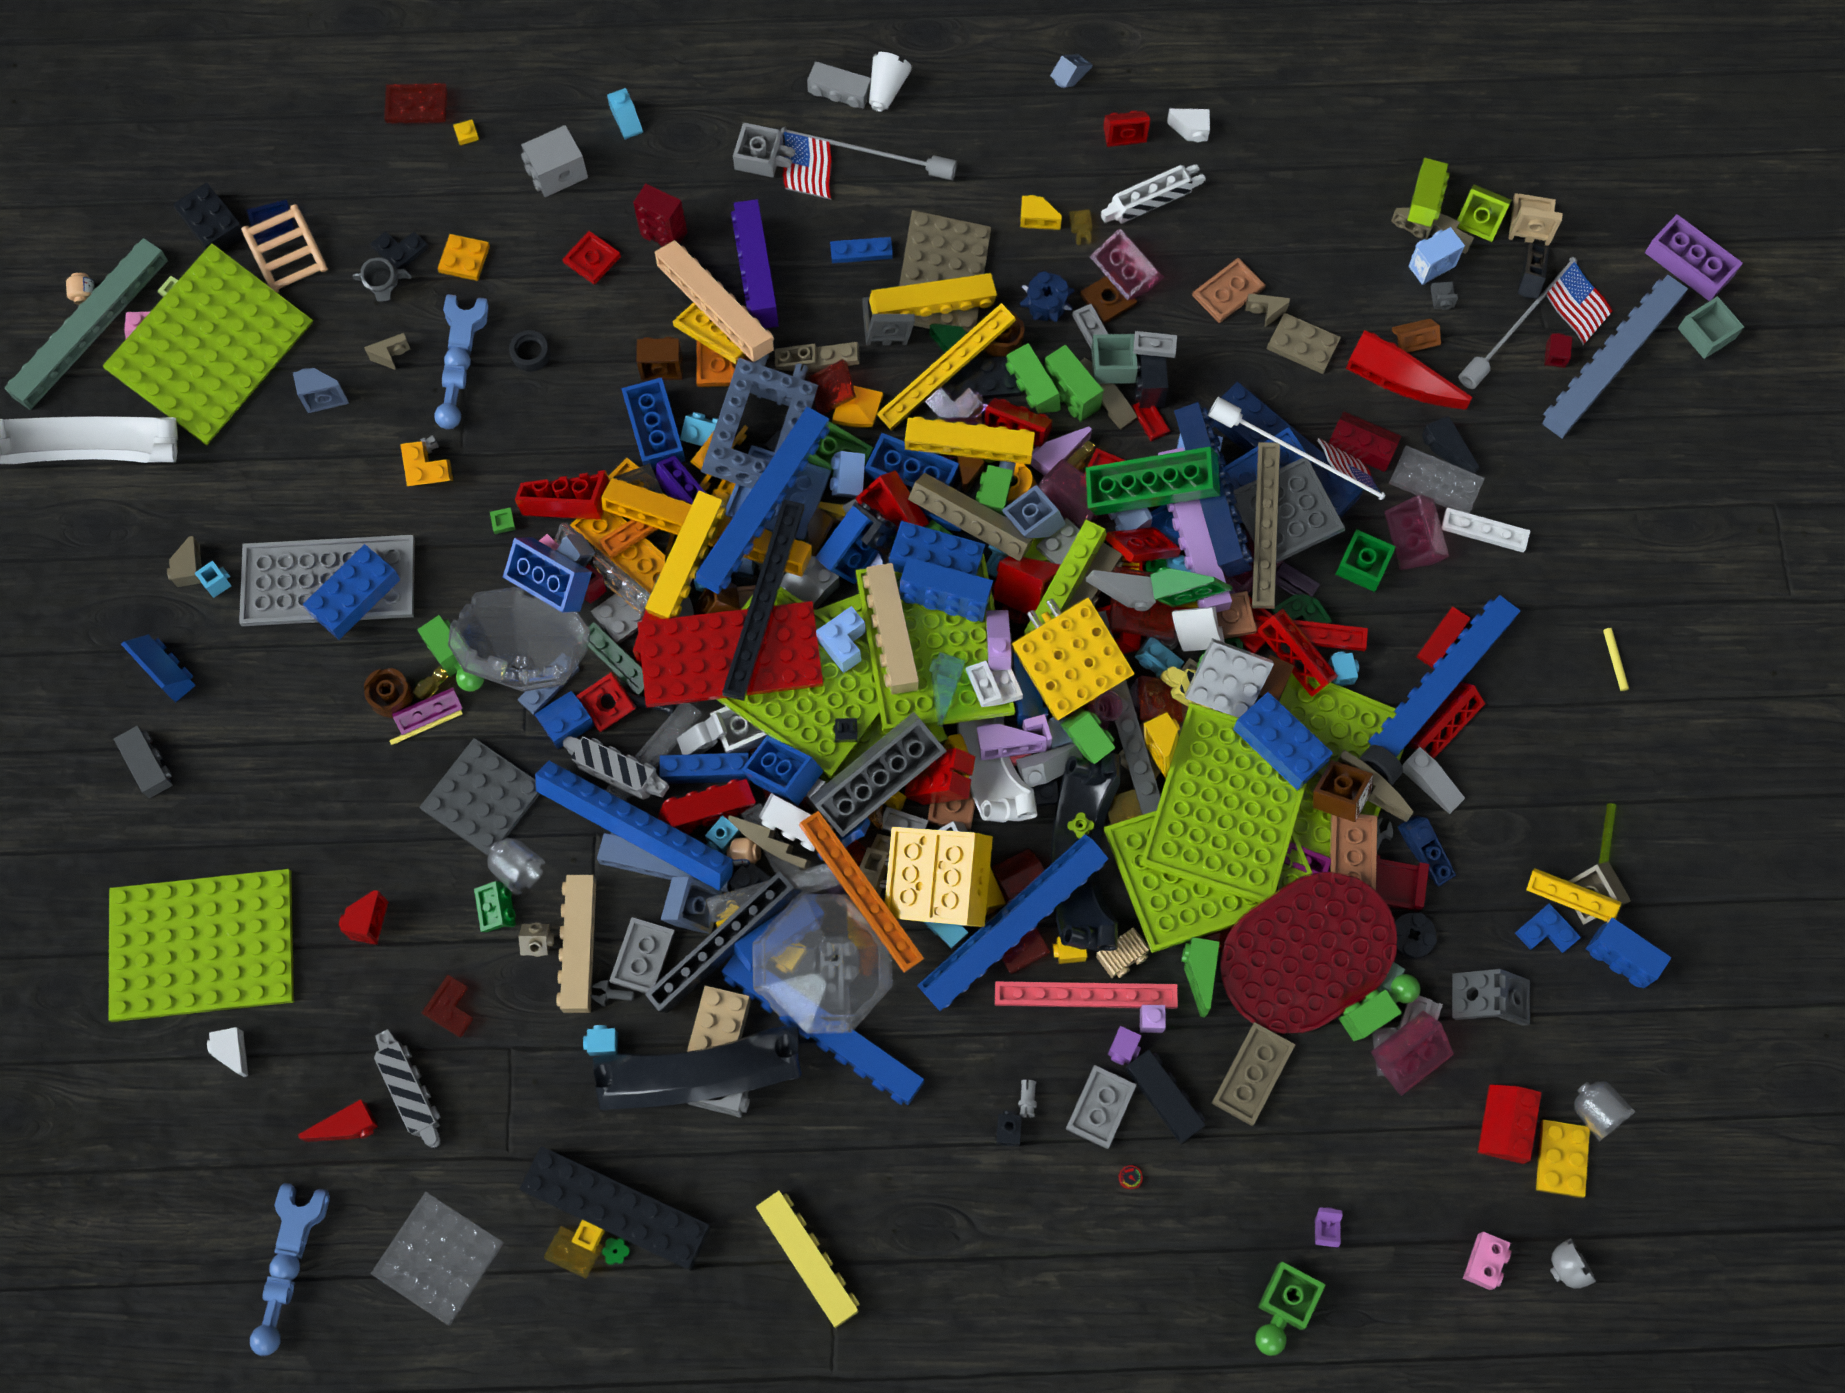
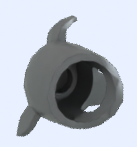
M385 258L367 260L361 267V273L352 275L355 280L362 281L364 286L375 294L377 301L381 302L391 300V292L397 286L398 279H411V275L405 269H397L392 262Z

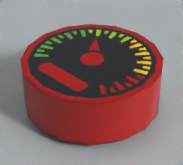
M1133 1165L1124 1167L1118 1176L1120 1184L1126 1189L1137 1188L1143 1179L1140 1169Z

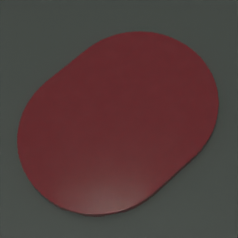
M1317 872L1297 878L1244 913L1229 931L1223 945L1220 960L1221 977L1229 999L1235 1008L1251 1023L1254 1024L1255 1022L1275 1033H1304L1327 1024L1342 1014L1347 1007L1365 999L1366 995L1376 990L1386 979L1397 952V929L1391 910L1383 898L1371 886L1351 875L1338 872Z

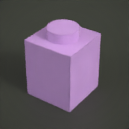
M1142 1005L1140 1008V1032L1163 1033L1165 1030V1005Z

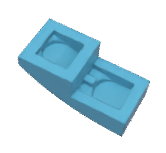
M924 922L951 949L968 935V932L962 925Z

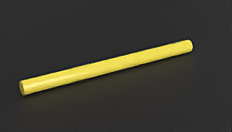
M461 710L416 730L391 739L390 743L394 745L456 718L463 713Z

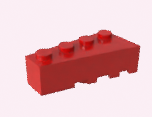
M602 470L598 471V474L588 475V473L579 474V477L568 479L567 476H563L550 482L548 479L524 482L519 486L515 501L523 516L601 519L604 510H602V495L610 479L606 471Z
M734 779L729 781L727 785L720 787L719 785H713L703 792L692 791L679 799L677 797L667 799L662 805L658 819L688 835L693 833V830L700 825L706 828L714 825L722 815L728 819L729 815L736 817L752 811L756 802L747 779Z

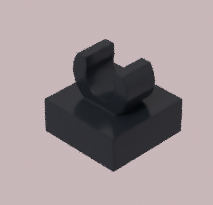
M835 718V742H857V718Z

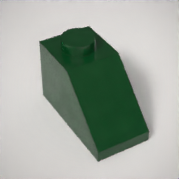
M936 323L930 325V336L944 353L968 333L960 326Z

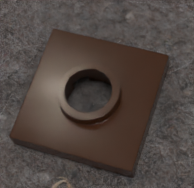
M1114 271L1080 291L1082 299L1087 305L1092 304L1103 325L1137 305L1136 299ZM1107 291H1113L1112 294L1116 298L1113 301H1106L1101 295L1107 293Z

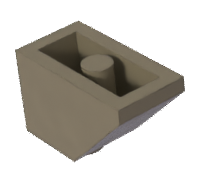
M194 536L188 537L169 559L170 568H167V575L169 580H172L177 587L201 583L195 574L196 571L202 568L200 544Z

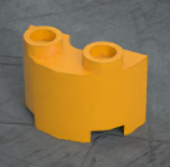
M1016 463L1013 476L1015 479H1018V482L1015 486L1010 487L1007 499L1009 504L1037 485L1031 471L1023 463Z

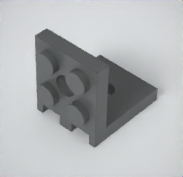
M863 297L862 307L866 345H870L871 341H882V345H891L892 341H902V345H907L915 323L914 314H872L869 302L870 297Z
M1502 969L1454 973L1452 1018L1464 1020L1499 1017L1521 1026L1530 1025V980ZM1477 989L1478 997L1472 1001V992Z

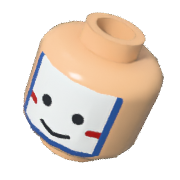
M73 273L66 280L67 297L77 305L83 303L94 290V281L85 273Z
M735 838L731 845L727 847V856L733 859L734 866L737 867L749 866L750 863L755 865L757 860L761 858V847L749 838Z

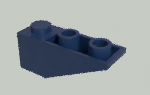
M1414 815L1407 822L1397 826L1407 846L1417 860L1421 863L1429 864L1428 875L1436 886L1439 887L1456 876L1427 818Z

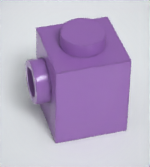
M1120 1026L1108 1053L1112 1057L1111 1060L1121 1065H1124V1063L1129 1064L1131 1059L1135 1060L1141 1047L1137 1046L1141 1035Z

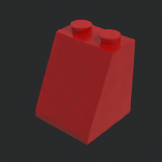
M1011 556L1000 560L996 568L998 573L993 585V599L1025 614L1031 613L1032 610L1036 611L1060 564L1023 557L1020 561Z

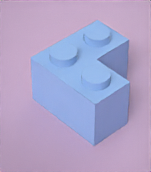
M851 606L816 630L817 640L843 673L861 662L860 650L853 641L866 633L865 622Z

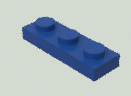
M891 237L830 242L832 263L893 259Z

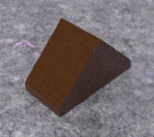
M956 456L957 463H959L963 493H967L984 471L985 461L980 458Z

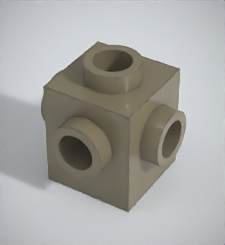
M522 924L519 933L520 955H533L535 957L548 955L550 946L554 945V934L550 933L549 924Z

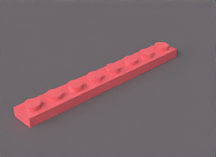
M995 982V1006L1141 1008L1142 1005H1165V1008L1177 1009L1178 1007L1177 984Z

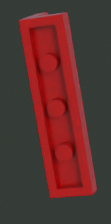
M1284 609L1274 614L1257 629L1281 660L1295 665V659L1302 661L1304 671L1298 670L1294 666L1291 673L1311 697L1338 677ZM1270 624L1276 630V637L1270 636L1265 629ZM1281 642L1288 644L1290 654L1284 653L1281 649ZM1309 677H1315L1320 686L1314 689L1309 683Z
M1460 682L1407 744V747L1416 750L1421 747L1427 753L1425 747L1430 742H1433L1432 750L1427 754L1434 759L1485 705L1476 687ZM1473 697L1476 703L1471 709H1468L1469 700ZM1461 712L1460 720L1455 724V715ZM1447 727L1446 735L1440 738L1441 730Z

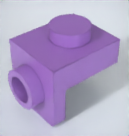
M1330 1207L1318 1209L1315 1219V1245L1339 1248L1341 1243L1340 1221L1342 1210Z

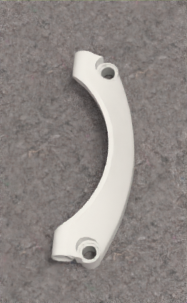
M112 416L0 419V464L80 459L126 460L144 463L176 462L178 453L177 421L174 417Z
M1011 647V669H1012V666H1013V649H1012V647ZM1004 716L957 722V734L961 733L969 754L976 756L973 775L969 779L972 780L970 791L981 818L986 821L1004 823L1008 820L1022 821L1036 817L1037 809L1034 789L1029 787L1017 774L1010 756L981 760L977 727L984 724L1004 725Z

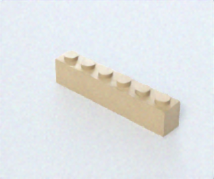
M888 563L866 567L863 584L865 589H869L870 595H867L868 607L873 608L874 612L871 615L873 628L877 627L878 634L875 635L877 647L882 649V654H880L881 667H886L887 674H884L886 688L890 687L891 695L917 691L919 680L893 564Z
M566 875V882L562 883V895H565V904L561 905V917H564V926L560 927V939H563V948H559V961L562 962V970L558 971V984H561V993H557V1006H560L563 1013H591L590 995L592 993L596 879L594 875Z

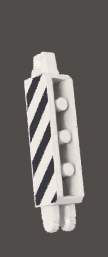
M1197 164L1187 168L1183 165L1177 166L1117 193L1113 197L1112 203L1102 210L1101 217L1105 223L1116 219V221L1119 220L1120 224L1191 193L1192 188L1206 180L1205 176L1202 174L1191 178L1192 175L1200 170Z

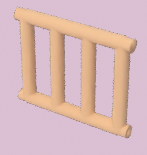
M297 204L292 205L290 210L250 228L248 226L241 228L267 285L277 293L279 292L278 289L318 271H328L322 254ZM295 217L299 228L257 245L253 235ZM299 236H304L308 244L307 246L266 263L262 255L263 252ZM312 253L316 264L280 280H274L270 271Z

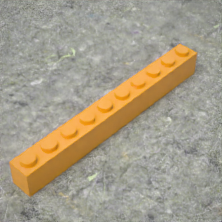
M614 478L611 479L602 495V510L676 535L679 534L692 504L683 500H677L665 494H659L644 487H638L624 480ZM725 515L723 520H719L716 526L718 528L717 534L713 540L710 539L708 546H715L732 518ZM765 529L761 537H756L753 541L754 546L750 554H745L743 557L763 564L773 532ZM794 540L785 572L802 577L811 559L812 545L807 544L805 541Z

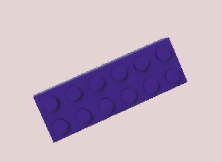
M758 199L735 202V211H731L747 310L753 318L759 320L764 329L779 327Z

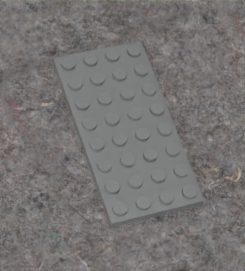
M414 535L243 544L239 624L241 626L318 622L307 612L302 604L364 544L388 563L401 580L360 620L414 617Z

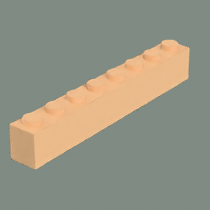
M674 240L655 251L657 266L753 362L774 350V337L769 330H765L759 320L753 318L744 305L741 306L736 301L734 295L728 293L721 282L716 281L711 273L704 269L695 257L692 258L684 246H680Z

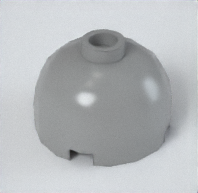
M1570 1238L1558 1245L1553 1251L1551 1260L1554 1267L1550 1270L1557 1282L1562 1280L1568 1287L1583 1288L1596 1282L1583 1255L1576 1251L1575 1248L1577 1246Z

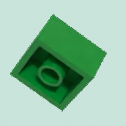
M1356 529L1335 575L1375 592L1396 546Z

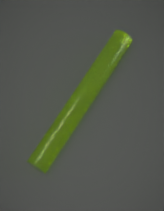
M1608 803L1606 808L1599 864L1609 861L1616 805Z

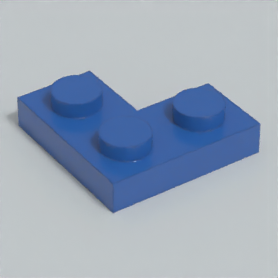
M1550 903L1515 932L1530 950L1547 936L1562 953L1581 938Z

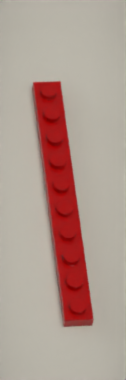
M1153 604L1150 608L1148 627L1175 630L1172 612L1174 610L1193 608H1173L1171 606ZM1253 615L1256 629L1271 617ZM1293 620L1313 646L1357 651L1366 650L1368 628ZM1270 624L1265 629L1270 636L1276 637V630ZM1258 631L1255 634L1238 636L1264 640Z

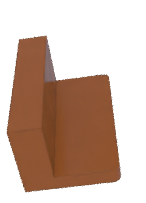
M1432 319L1392 327V332L1398 336V347L1405 352L1441 345L1440 325Z

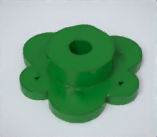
M609 1238L605 1243L606 1247L602 1249V1254L606 1256L605 1261L607 1264L613 1265L616 1262L621 1264L624 1262V1257L628 1256L630 1250L624 1245L623 1239L615 1240L614 1238Z

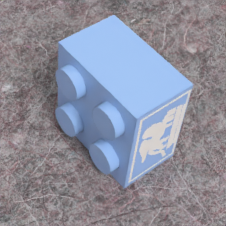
M1451 227L1444 231L1439 230L1432 238L1428 240L1423 239L1417 243L1414 254L1411 256L1409 268L1423 285L1456 267L1465 245Z

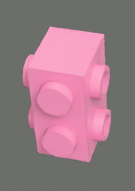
M1485 1232L1479 1233L1463 1279L1489 1290L1500 1286L1504 1273L1501 1272L1503 1264H1507L1511 1255V1250H1508L1510 1243Z

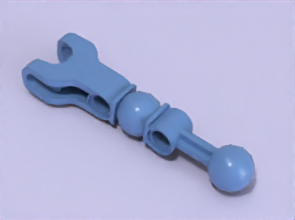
M447 294L444 313L451 329L448 343L449 351H447L444 357L445 366L442 375V386L446 387L444 403L437 407L434 416L436 423L441 428L453 429L458 426L461 420V412L456 407L459 389H465L466 370H468L471 363L470 354L474 334L487 323L488 302L486 298H477L473 308L462 310L458 308L456 295Z
M284 1183L279 1189L275 1209L282 1222L274 1252L277 1255L270 1263L271 1277H267L263 1290V1300L268 1301L262 1325L257 1327L250 1336L251 1349L260 1356L272 1354L280 1345L281 1336L276 1326L282 1304H289L295 1285L292 1280L297 1277L300 1271L298 1259H302L310 1229L325 1218L329 1203V1193L325 1189L316 1190L310 1203L303 1207H297L295 1204L296 1190L292 1184Z

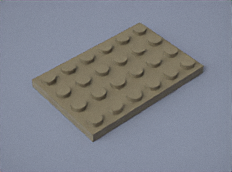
M912 210L899 286L984 274L991 227ZM974 307L967 311L953 310L947 314H942L941 312L933 313L927 317H922L921 315L914 316V326L930 329V325L936 323L960 326L966 332H969L977 324L979 307Z

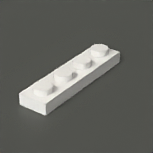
M1448 507L1441 526V530L1523 553L1526 550L1530 530Z

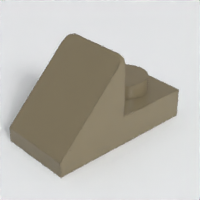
M1248 294L1245 311H1251L1256 314L1266 313L1264 325L1266 327L1287 311L1290 298Z
M404 333L364 347L371 361L396 370L391 356L401 355L410 350Z

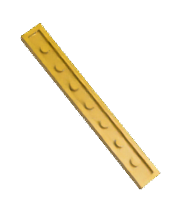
M1001 303L881 409L877 416L892 431L1016 321L1015 317Z

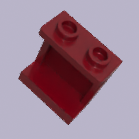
M1376 855V892L1383 898L1388 907L1420 912L1425 902L1429 864L1420 862L1416 866L1380 859V855Z

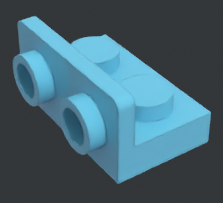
M1152 635L1147 637L1135 655L1140 665L1153 671L1160 681H1162L1161 673L1168 670L1171 666L1180 669L1184 663L1183 660Z

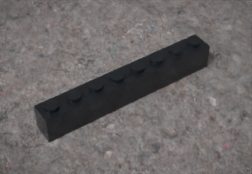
M779 871L645 995L659 1012L669 1013L734 953L735 942L775 916L801 892L800 888L788 874Z

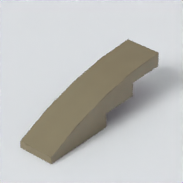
M1343 750L1337 762L1373 773V788L1368 801L1407 822L1413 810L1401 795L1366 763Z
M729 815L728 820L762 849L784 861L809 870L811 861L791 855L793 846L774 840L775 830L773 831L767 827Z

